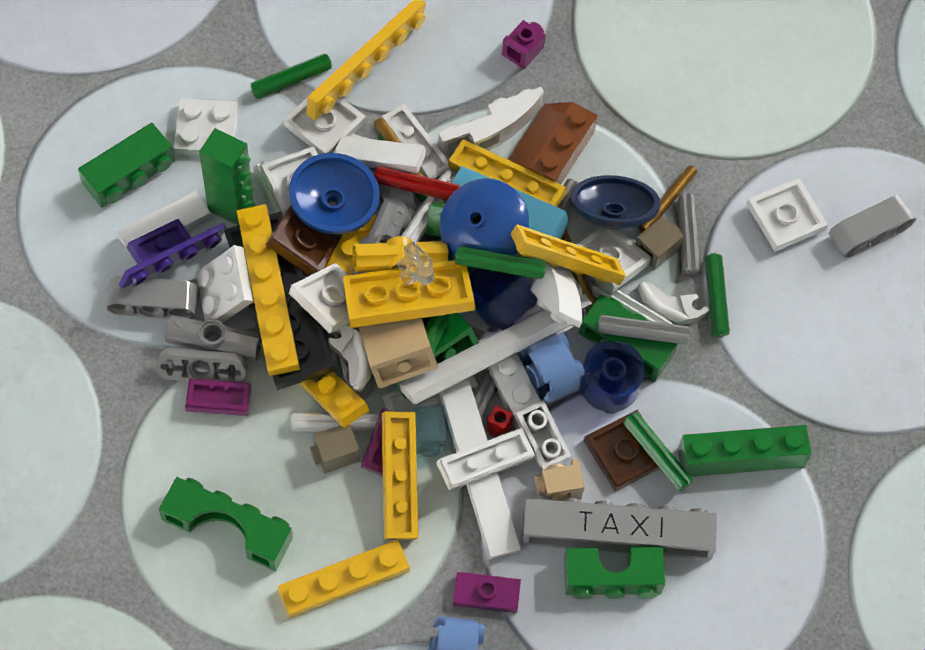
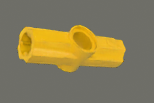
M405 236L390 238L386 243L354 244L352 249V262L355 272H374L448 261V247L443 241L412 242L410 238Z

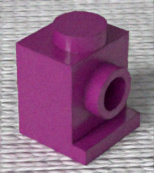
M522 20L509 36L506 35L503 39L501 55L522 69H525L544 48L546 34H544L541 25L536 22L529 24Z

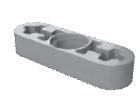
M180 348L164 349L159 354L156 362V371L161 377L179 381H189L190 378L241 383L245 378L248 367L245 358L237 353ZM168 359L173 360L175 368H169V364L166 363ZM185 360H188V361H189V362H188V365H187V370H184V367H185L184 361H185ZM199 360L205 361L209 364L210 370L199 372L194 368L193 363ZM217 363H220L218 368L220 369L219 373L215 372ZM229 365H235L236 373L230 372Z

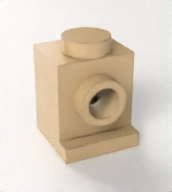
M578 458L572 459L571 464L568 466H564L561 463L550 465L545 470H542L541 475L535 476L537 494H543V496L549 497L550 500L563 501L566 498H582L585 486Z

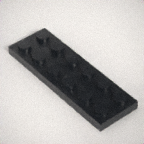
M281 211L269 215L272 232L283 217ZM240 225L225 229L224 233L229 248L235 245L244 249ZM277 253L300 370L272 376L276 389L280 390L337 370L322 326L289 294L291 285L304 279L302 270ZM253 302L249 305L262 344L255 303Z

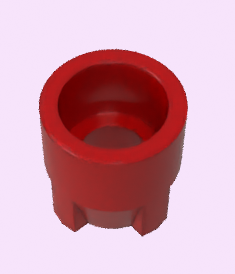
M500 406L493 408L486 424L490 435L499 437L510 432L512 425L511 411L507 412L505 409L500 408ZM495 418H502L505 421L499 423L495 421Z

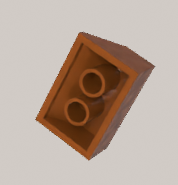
M574 102L544 104L508 160L556 183L562 184L594 134L598 115Z

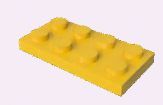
M455 260L343 276L350 328L475 311L467 266L457 265Z

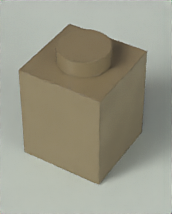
M662 216L637 237L635 245L652 257L649 266L656 270L680 250L684 236L675 223L669 222Z
M340 425L313 434L314 446L310 447V452L315 465L321 464L324 474L360 461V449L350 425L345 428Z

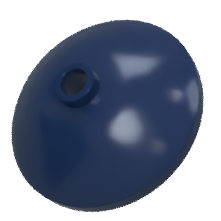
M602 175L579 182L572 190L571 204L574 210L588 222L604 228L620 230L636 228L654 219L659 213L660 198L654 189L641 181L623 176Z

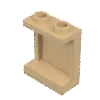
M423 318L359 327L368 362L379 389L438 369Z

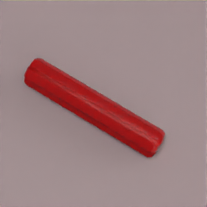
M378 166L374 173L378 184L448 200L460 187L458 184Z

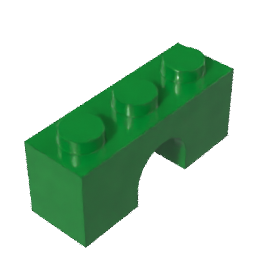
M631 547L627 556L628 567L621 572H611L602 566L599 559V548H566L564 555L565 595H574L576 599H589L593 595H606L610 599H619L625 597V594H638L639 598H654L657 594L662 593L665 586L663 547Z

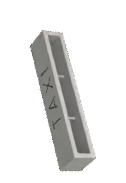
M538 495L526 498L521 545L556 548H599V551L629 553L631 547H663V556L711 560L716 551L717 513H708V510L702 508H693L689 511L677 510L673 506H660L658 509L645 508L643 504L630 503L626 506L613 505L610 501L582 503L580 499L576 498L556 501L550 500L547 496Z

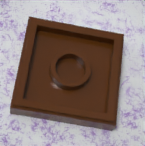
M290 205L265 245L310 276L324 269L340 238L335 234H326L310 228L297 217Z
M628 415L585 436L583 440L615 492L660 469L624 425Z

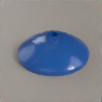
M323 153L305 160L293 173L289 185V200L297 217L310 228L326 234H346L362 228L372 219L379 203V186L374 174L361 161L345 154ZM333 201L337 205H329L328 202Z
M489 178L470 181L459 187L450 196L442 210L440 217L441 240L447 244L448 253L453 259H455L456 250L460 246L515 256L518 251L511 232L516 224L529 228L527 206L520 194L505 182ZM481 215V221L478 224H474L475 216ZM469 267V268L477 269V270H485V269H479V268Z

